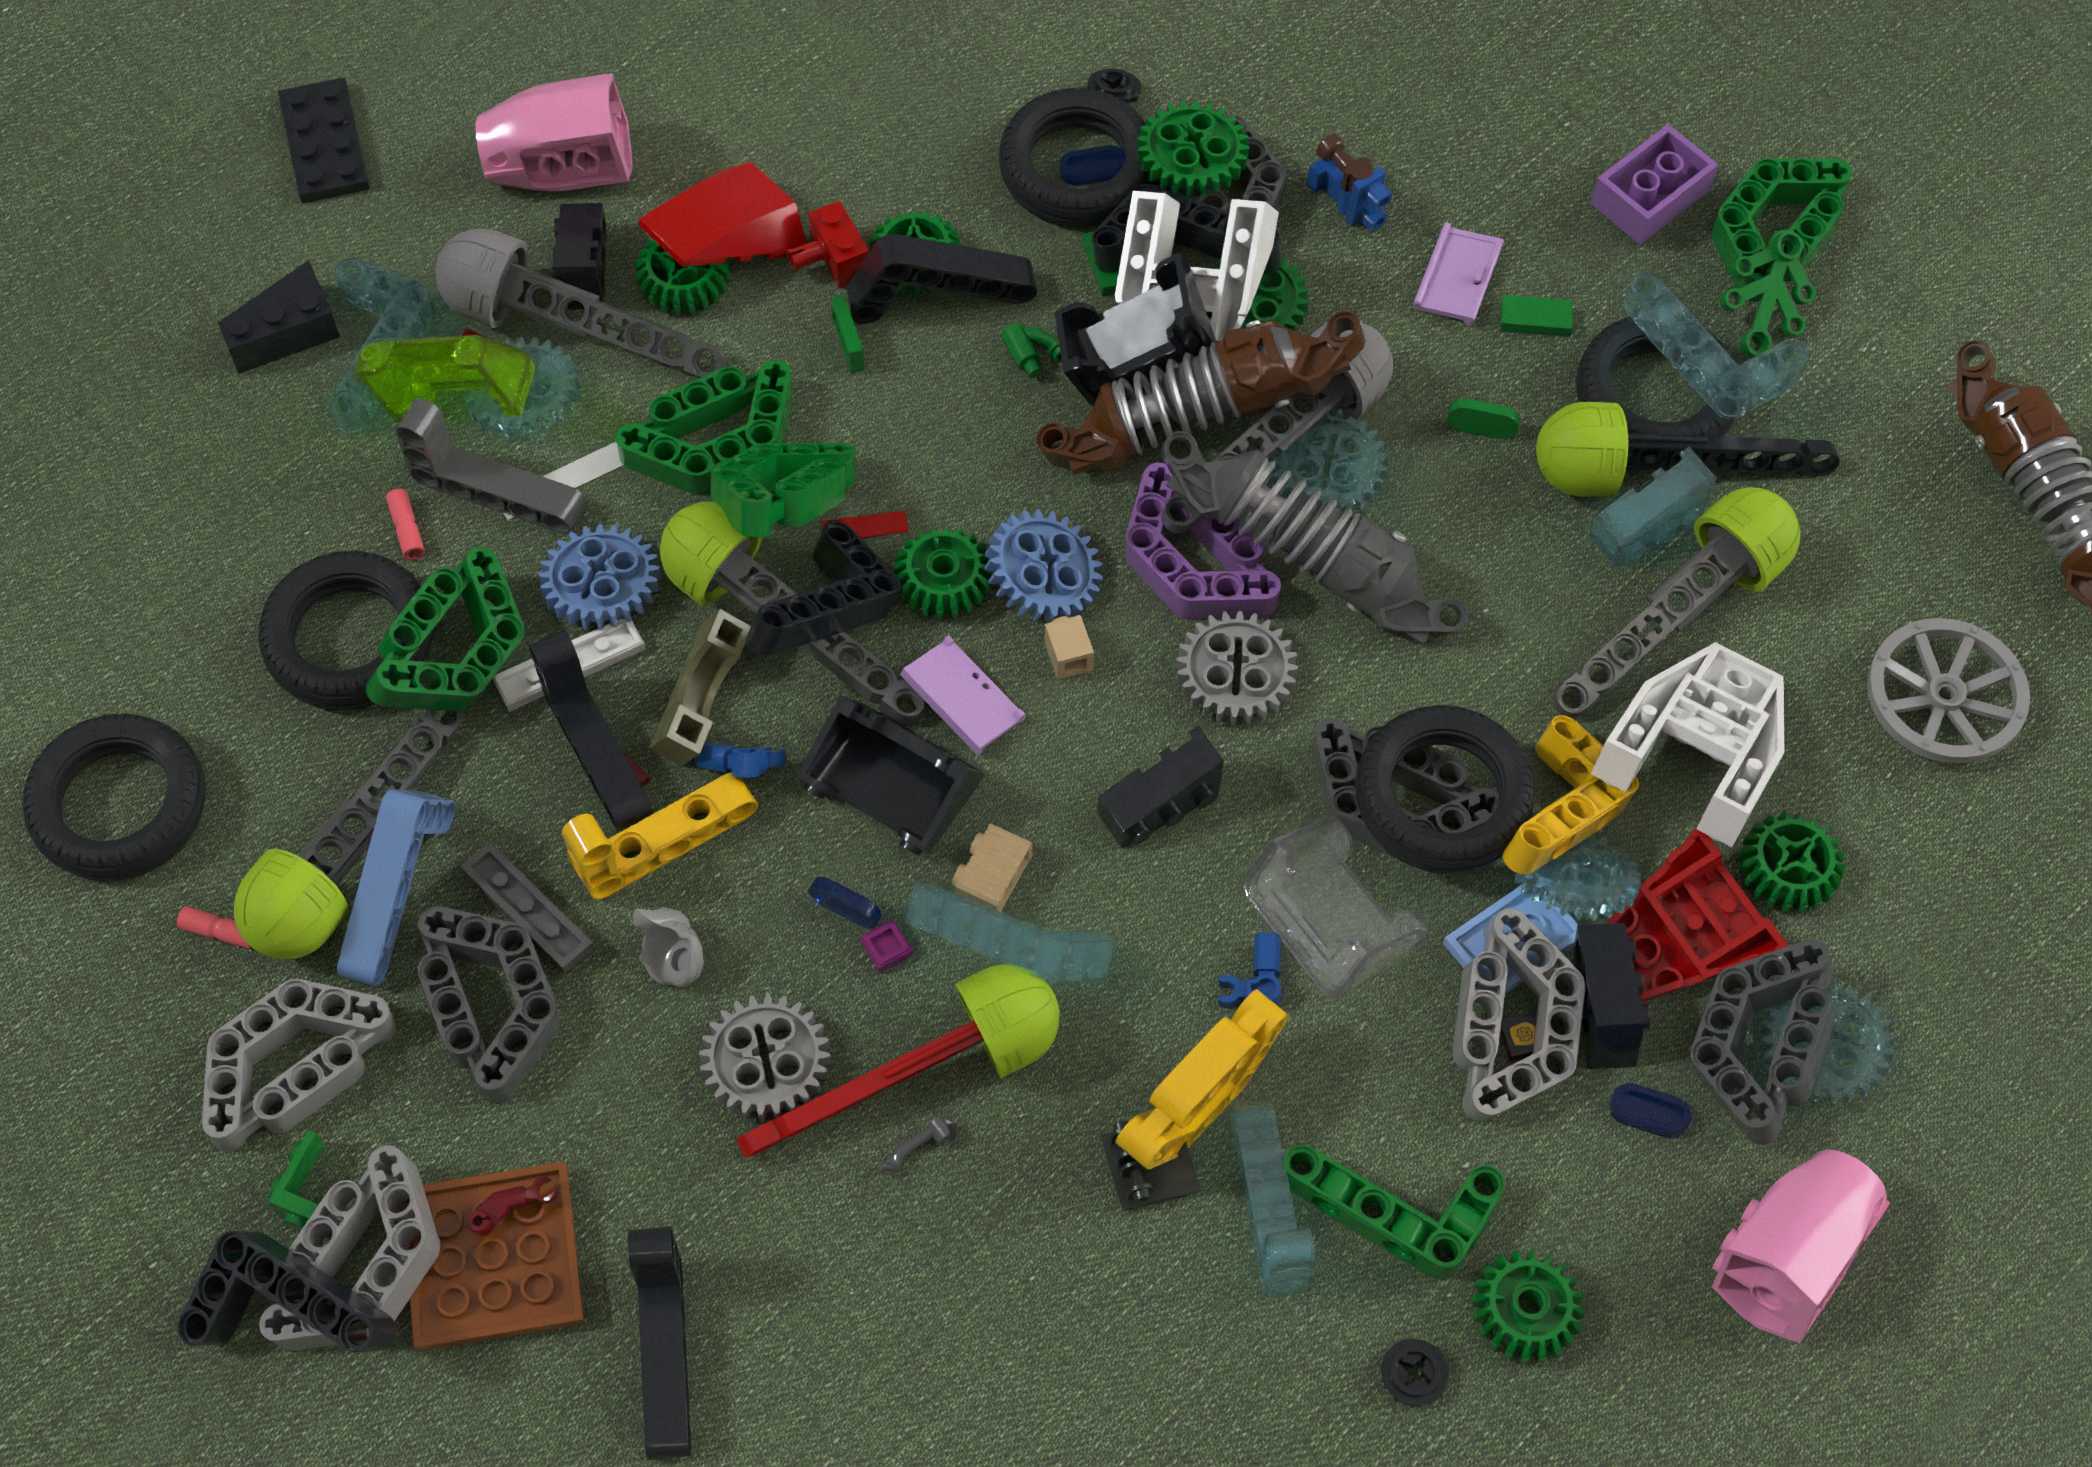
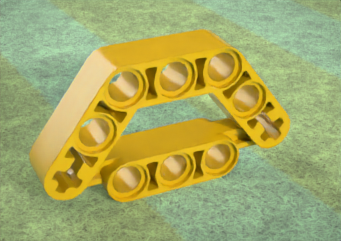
M1258 989L1254 990L1242 1002L1232 1019L1228 1017L1221 1019L1159 1084L1149 1100L1156 1108L1134 1116L1117 1136L1116 1144L1147 1170L1177 1158L1183 1144L1187 1142L1189 1148L1244 1089L1286 1024L1289 1015Z

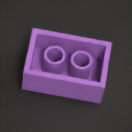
M1667 124L1597 178L1590 204L1641 245L1711 190L1719 164Z

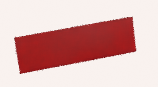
M906 510L823 521V527L829 521L843 522L851 527L860 538L909 532Z

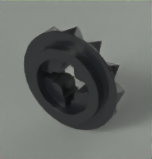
M1121 69L1099 70L1088 79V89L1109 93L1125 101L1127 104L1129 102H1136L1141 93V83L1138 78Z
M1407 1339L1393 1345L1385 1354L1380 1370L1384 1389L1389 1391L1394 1397L1395 1402H1403L1412 1408L1420 1405H1430L1443 1394L1449 1378L1448 1365L1443 1354L1434 1345L1419 1339ZM1423 1360L1421 1376L1425 1381L1422 1382L1416 1379L1407 1387L1405 1383L1408 1373L1403 1367L1407 1366L1412 1369Z

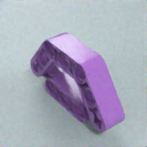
M1157 462L1149 465L1143 473L1126 533L1125 559L1130 567L1177 616L1183 619H1208L1210 615L1215 619H1222L1223 611H1226L1230 618H1236L1238 611H1242L1244 618H1251L1254 613L1257 614V618L1269 617L1274 614L1278 608L1281 581L1275 573L1267 571L1261 565L1263 543L1255 545L1253 540L1254 532L1250 529L1246 534L1239 535L1238 526L1241 521L1239 516L1230 525L1224 526V522L1221 524L1214 519L1202 518L1189 531L1228 571L1197 572L1164 537L1166 527L1162 523V511L1167 501L1176 493L1166 486L1172 474L1165 463ZM1156 487H1160L1159 494L1153 493ZM1181 507L1173 508L1181 516L1182 522L1189 519L1185 509ZM1148 514H1149V515H1154V516H1156V517H1147V516H1144V515H1148ZM1217 530H1223L1227 533H1219ZM1139 544H1140V545H1146V546H1148V547L1140 548V547H1137L1136 545H1139ZM1240 555H1249V556H1251V557H1250V558H1244V557H1241ZM1161 569H1168V570H1170V571H1172V572L1164 573V572H1161L1160 570H1161ZM1221 593H1229V594H1231V595H1233V596L1225 597V596H1222V595H1220V594H1221ZM1184 594H1192V595H1194V596H1196V597L1188 598V597H1185V596H1183V595H1184Z

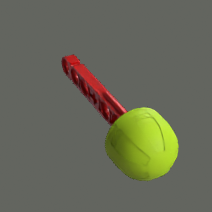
M1013 964L991 966L956 983V989L971 1022L736 1139V1142L744 1159L756 1155L981 1042L1000 1078L1035 1062L1047 1052L1057 1035L1060 1016L1058 1002L1053 990L1036 972Z

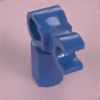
M708 741L704 742L700 754L695 757V762L700 768L725 773L732 772V775L736 777H757L761 773H765L768 767L785 766L786 749L771 751L772 747L738 748Z
M1259 932L1255 935L1253 974L1256 978H1247L1246 981H1239L1232 975L1219 977V987H1228L1234 990L1229 996H1218L1220 1007L1233 1008L1240 1002L1242 1003L1256 989L1277 1006L1280 1004L1282 993L1281 984L1278 980L1281 974V936L1279 934Z

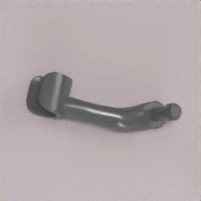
M948 1119L932 1120L924 1131L899 1144L885 1162L880 1161L877 1164V1169L881 1172H886L888 1175H893L898 1171L907 1155L928 1140L934 1138L938 1146H944L953 1141L958 1135L956 1128Z

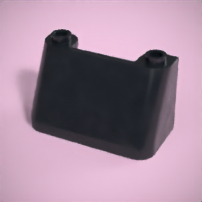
M1181 252L1164 259L1156 266L1155 278L1159 286L1100 314L1093 306L1084 302H1076L1055 311L1063 372L1091 406H1094L1102 384L1112 383L1113 380L1118 382L1120 378H1123L1134 389L1133 377L1138 371L1147 378L1151 385L1150 370L1153 365L1159 367L1165 373L1169 359L1176 361L1179 365L1183 361L1186 352L1195 357L1199 355L1202 346L1210 350L1211 343H1215L1216 339L1193 274ZM1141 384L1142 393L1146 392V390ZM1124 389L1127 400H1129L1130 397Z
M840 695L796 777L806 782L804 789L822 799H824L826 794L838 797L896 831V834L902 838L899 845L914 854L920 855L922 851L930 852L976 790L985 773L875 709L857 700Z

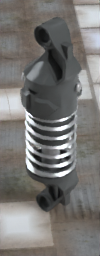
M1176 431L1165 440L1161 449L1162 457L1172 474L1166 486L1183 496L1189 507L1198 517L1214 519L1221 524L1224 522V526L1230 525L1242 510L1246 508L1238 526L1239 535L1246 534L1258 519L1261 518L1253 536L1255 545L1262 543L1272 532L1273 536L1268 546L1270 554L1278 552L1281 548L1284 549V561L1286 564L1295 560L1299 563L1301 573L1308 570L1314 572L1316 583L1319 582L1321 586L1347 601V606L1352 611L1359 612L1361 610L1370 615L1380 629L1391 632H1403L1417 642L1424 644L1430 633L1449 634L1465 626L1468 620V611L1461 601L1457 599H1427L1420 583L1415 547L1405 542L1407 538L1402 533L1394 531L1392 534L1362 515L1360 517L1359 513L1351 517L1353 514L1352 509H1346L1345 512H1342L1336 508V499L1330 500L1329 503L1325 500L1319 501L1322 496L1321 489L1316 490L1312 496L1306 493L1302 494L1307 485L1306 480L1300 481L1286 499L1281 495L1291 478V472H1284L1273 488H1268L1266 485L1275 470L1276 464L1275 461L1268 463V457H1263L1264 454L1258 450L1249 451L1221 461L1206 462L1199 451L1195 438L1190 433ZM1174 441H1182L1187 444L1189 448L1188 457L1184 459L1174 458L1169 451L1170 444ZM1444 606L1453 608L1457 614V620L1453 626H1446L1440 619V612Z

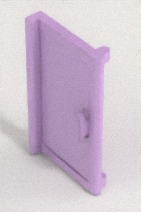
M1445 222L1415 297L1414 309L1464 320V324L1470 326L1476 318L1504 240L1451 228V224Z
M950 635L945 637L942 643L903 668L901 676L976 755H980L983 748L1026 717L1025 713L963 652Z

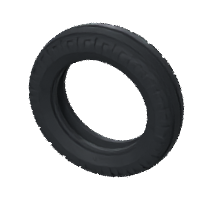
M1088 88L1061 89V91L1055 90L1045 93L1020 108L1010 120L1003 133L999 149V165L1004 183L1013 198L1025 210L1038 218L1041 217V219L1047 222L1059 223V225L1075 227V225L1079 227L1099 225L1133 189L1141 184H1151L1152 182L1149 180L1150 171L1143 172L1142 162L1137 160V139L1140 135V127L1146 126V122L1125 101L1098 90L1096 92V90ZM1065 127H1088L1112 137L1120 145L1126 160L1121 170L1109 181L1088 188H1070L1057 185L1042 177L1034 168L1030 160V153L1034 145L1043 136L1052 131Z
M1647 313L1633 315L1609 325L1586 348L1580 360L1576 377L1578 402L1619 404L1626 417L1628 433L1724 436L1737 416L1742 395L1741 378L1737 364L1724 343L1703 326H1698L1697 323L1691 320L1680 319L1679 316L1670 314ZM1642 352L1668 354L1686 362L1700 375L1707 391V404L1696 415L1678 422L1648 420L1634 414L1620 403L1611 387L1610 372L1618 362L1633 354ZM1646 449L1640 455H1650L1656 452L1657 449ZM1682 450L1676 453L1675 456L1688 455L1692 450Z
M339 551L308 560L307 563H303L293 569L290 574H287L275 586L262 610L258 639L260 652L266 668L279 686L296 699L309 705L329 710H354L374 705L375 703L367 696L366 684L383 662L381 656L366 665L350 670L332 671L316 667L303 659L296 651L295 634L298 624L306 611L316 602L331 594L347 590H363L375 593L390 602L399 615L421 588L420 583L404 567L391 559L375 553ZM416 613L419 618L426 620L422 614ZM434 629L409 661H426L431 648ZM395 638L400 645L406 646L402 640Z
M1450 705L1425 706L1410 710L1390 720L1368 742L1361 755L1356 772L1355 792L1357 805L1371 835L1388 853L1398 858V860L1429 872L1461 873L1476 870L1493 863L1503 856V852L1520 826L1531 819L1534 809V776L1529 760L1520 744L1496 721H1493L1484 714L1464 707ZM1447 745L1463 749L1479 758L1491 771L1499 792L1498 807L1486 822L1465 832L1442 833L1424 828L1411 820L1401 810L1394 798L1391 787V774L1396 765L1409 753L1426 746Z
M136 714L102 715L82 721L76 726L68 728L58 735L56 739H53L37 757L30 769L24 787V820L29 835L36 847L50 862L60 869L75 876L91 880L116 881L129 879L150 872L154 868L166 863L191 838L199 824L204 809L206 795L205 777L201 763L193 748L171 727L155 719ZM132 753L154 760L165 770L167 775V793L164 803L153 820L139 831L117 840L97 841L81 837L65 825L62 815L65 792L73 778L92 762L113 754Z

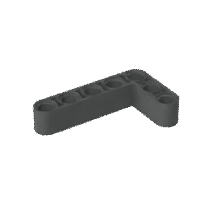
M414 399L396 428V434L411 477L426 487L563 534L569 533L572 530L586 504L585 496L571 486L452 446L441 410L425 399Z

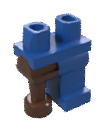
M1331 134L1323 139L1316 149V154L1321 159L1309 166L1306 185L1314 193L1323 189L1337 203L1338 210L1346 216V221L1352 227L1362 222L1370 231H1373L1386 222L1388 214L1382 208L1387 206L1392 198V192L1384 185L1386 172L1380 166L1374 170L1371 160L1368 158H1359L1357 160L1351 158L1343 151L1345 147L1344 142L1337 134Z

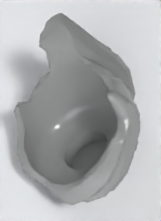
M667 907L655 910L636 908L633 913V923L636 928H640L645 933L642 943L643 951L639 956V961L644 965L651 979L659 984L682 988L689 987L700 977L704 959L699 936L690 928L688 918L680 911Z

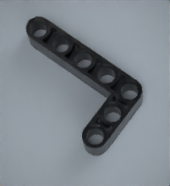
M1141 184L1123 199L1092 234L1097 268L1106 273L1119 271L1133 191L1166 193L1180 203L1174 242L1222 259L1229 212L1179 193L1173 194V191L1165 188L1161 189L1160 186L1154 184ZM1277 230L1275 232L1273 248L1263 274L1275 272L1281 266L1280 240Z
M898 234L885 235L876 241L846 287L852 319L855 323L870 324L878 321L903 285L1016 304L1029 302L1037 295L1032 264L1026 257Z
M829 521L825 524L812 555L815 562L834 583L759 607L746 637V643L754 652L769 656L883 619L888 615L901 587L900 580L851 527L840 521Z
M563 629L528 645L548 705L616 830L619 832L654 814L646 794L587 689L577 652L566 630Z
M672 1226L628 1230L629 1263L638 1287L647 1460L691 1456L684 1289L680 1251Z
M227 1231L219 1237L178 1322V1334L180 1339L187 1345L225 1344L233 1336L256 1289L348 1351H384L393 1344L396 1337V1325L389 1314L265 1233L259 1231ZM367 1327L369 1328V1335H368V1337H367Z

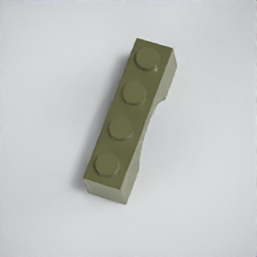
M722 609L717 610L702 622L649 749L680 766H683L700 754L713 723L709 719L712 702L725 676L742 653L746 637L751 628L750 625Z

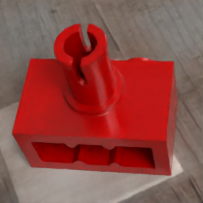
M839 200L808 212L812 242L787 250V256L794 271L823 260L838 288L847 286L868 255L869 250Z

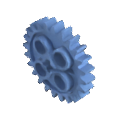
M1037 509L1032 517L1026 510H1023L1018 518L1012 514L1006 523L1002 522L988 542L990 547L984 555L990 559L985 566V570L995 572L989 579V584H1000L1001 586L996 596L1007 595L1009 597L1006 604L1008 608L1018 604L1020 606L1019 616L1021 617L1027 610L1031 611L1034 622L1042 614H1044L1047 623H1051L1056 616L1058 618L1063 616L1069 617L1070 615L1073 617L1078 616L1083 609L1086 610L1091 604L1093 598L1100 590L1097 585L1103 579V576L1097 573L1102 566V562L1092 560L1099 552L1098 549L1087 548L1086 546L1091 537L1085 536L1080 538L1078 536L1081 529L1080 525L1072 529L1067 527L1068 517L1063 518L1061 522H1057L1054 511H1051L1047 518H1043L1040 509Z
M598 524L596 532L593 533L590 532L587 526H584L583 535L579 537L574 532H569L571 541L567 543L558 539L559 551L548 549L549 560L541 562L543 572L539 573L540 588L543 599H546L548 609H555L558 619L567 615L568 623L571 626L580 619L583 629H587L591 622H596L598 629L602 630L605 621H610L615 628L618 627V618L620 617L631 622L630 612L634 610L637 613L643 614L642 602L652 604L654 602L652 592H659L660 590L658 580H661L659 560L657 554L653 552L652 544H645L643 535L633 538L630 528L619 534L618 527L615 524L609 532H604L602 524Z

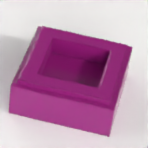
M894 919L859 937L861 946L879 974L913 956L912 947Z

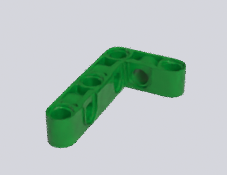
M1296 1145L1291 1147L1285 1155L1281 1169V1180L1288 1190L1380 1248L1438 1280L1451 1278L1458 1271L1470 1249L1474 1248L1485 1230L1505 1187L1504 1177L1497 1168L1490 1165H1481L1474 1168L1437 1222L1310 1146ZM1295 1163H1302L1309 1167L1311 1172L1306 1175H1299L1290 1166ZM1484 1183L1492 1189L1493 1194L1482 1195L1476 1191L1474 1185ZM1365 1206L1376 1207L1382 1216L1379 1218H1369L1362 1212L1361 1208ZM1444 1249L1452 1255L1453 1261L1441 1262L1435 1257L1433 1251Z

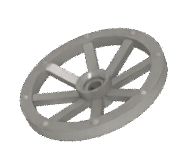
M1931 618L1906 624L1894 631L1883 641L1868 671V697L1880 724L1901 745L1920 756L1947 763H1970L1989 758L2002 751L2014 740L2028 715L2030 705L2029 684L2018 659L1994 635L1967 622L1946 618ZM1928 636H1945L1962 640L1948 673L1941 674L1928 641ZM1914 640L1929 682L1889 657L1902 645ZM1973 645L1987 653L2000 666L1995 671L1965 683L1959 678ZM1884 671L1923 695L1889 701L1884 687ZM2008 680L2012 691L2013 707L2011 710L1966 697ZM1928 708L1931 711L1923 736L1908 727L1896 714ZM1961 710L2008 722V724L1994 737L1983 741ZM1943 716L1949 717L1969 745H1949L1934 741Z

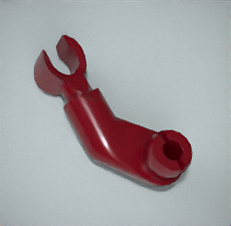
M540 1176L533 1182L531 1187L524 1188V1186L495 1192L476 1211L469 1215L467 1220L468 1228L478 1236L488 1235L511 1210L528 1206L529 1202L534 1200L550 1204L557 1199L558 1191L554 1190L549 1196L541 1197L539 1193L541 1186L550 1182L551 1179L547 1176Z

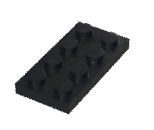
M345 77L279 90L278 95L301 203L369 190L370 187Z

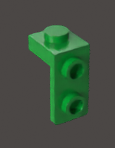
M311 1130L307 1131L303 1140H298L293 1146L289 1157L290 1164L283 1176H278L273 1182L269 1192L270 1200L268 1201L276 1214L284 1218L283 1222L286 1225L300 1232L319 1205L297 1196L324 1147L318 1134Z

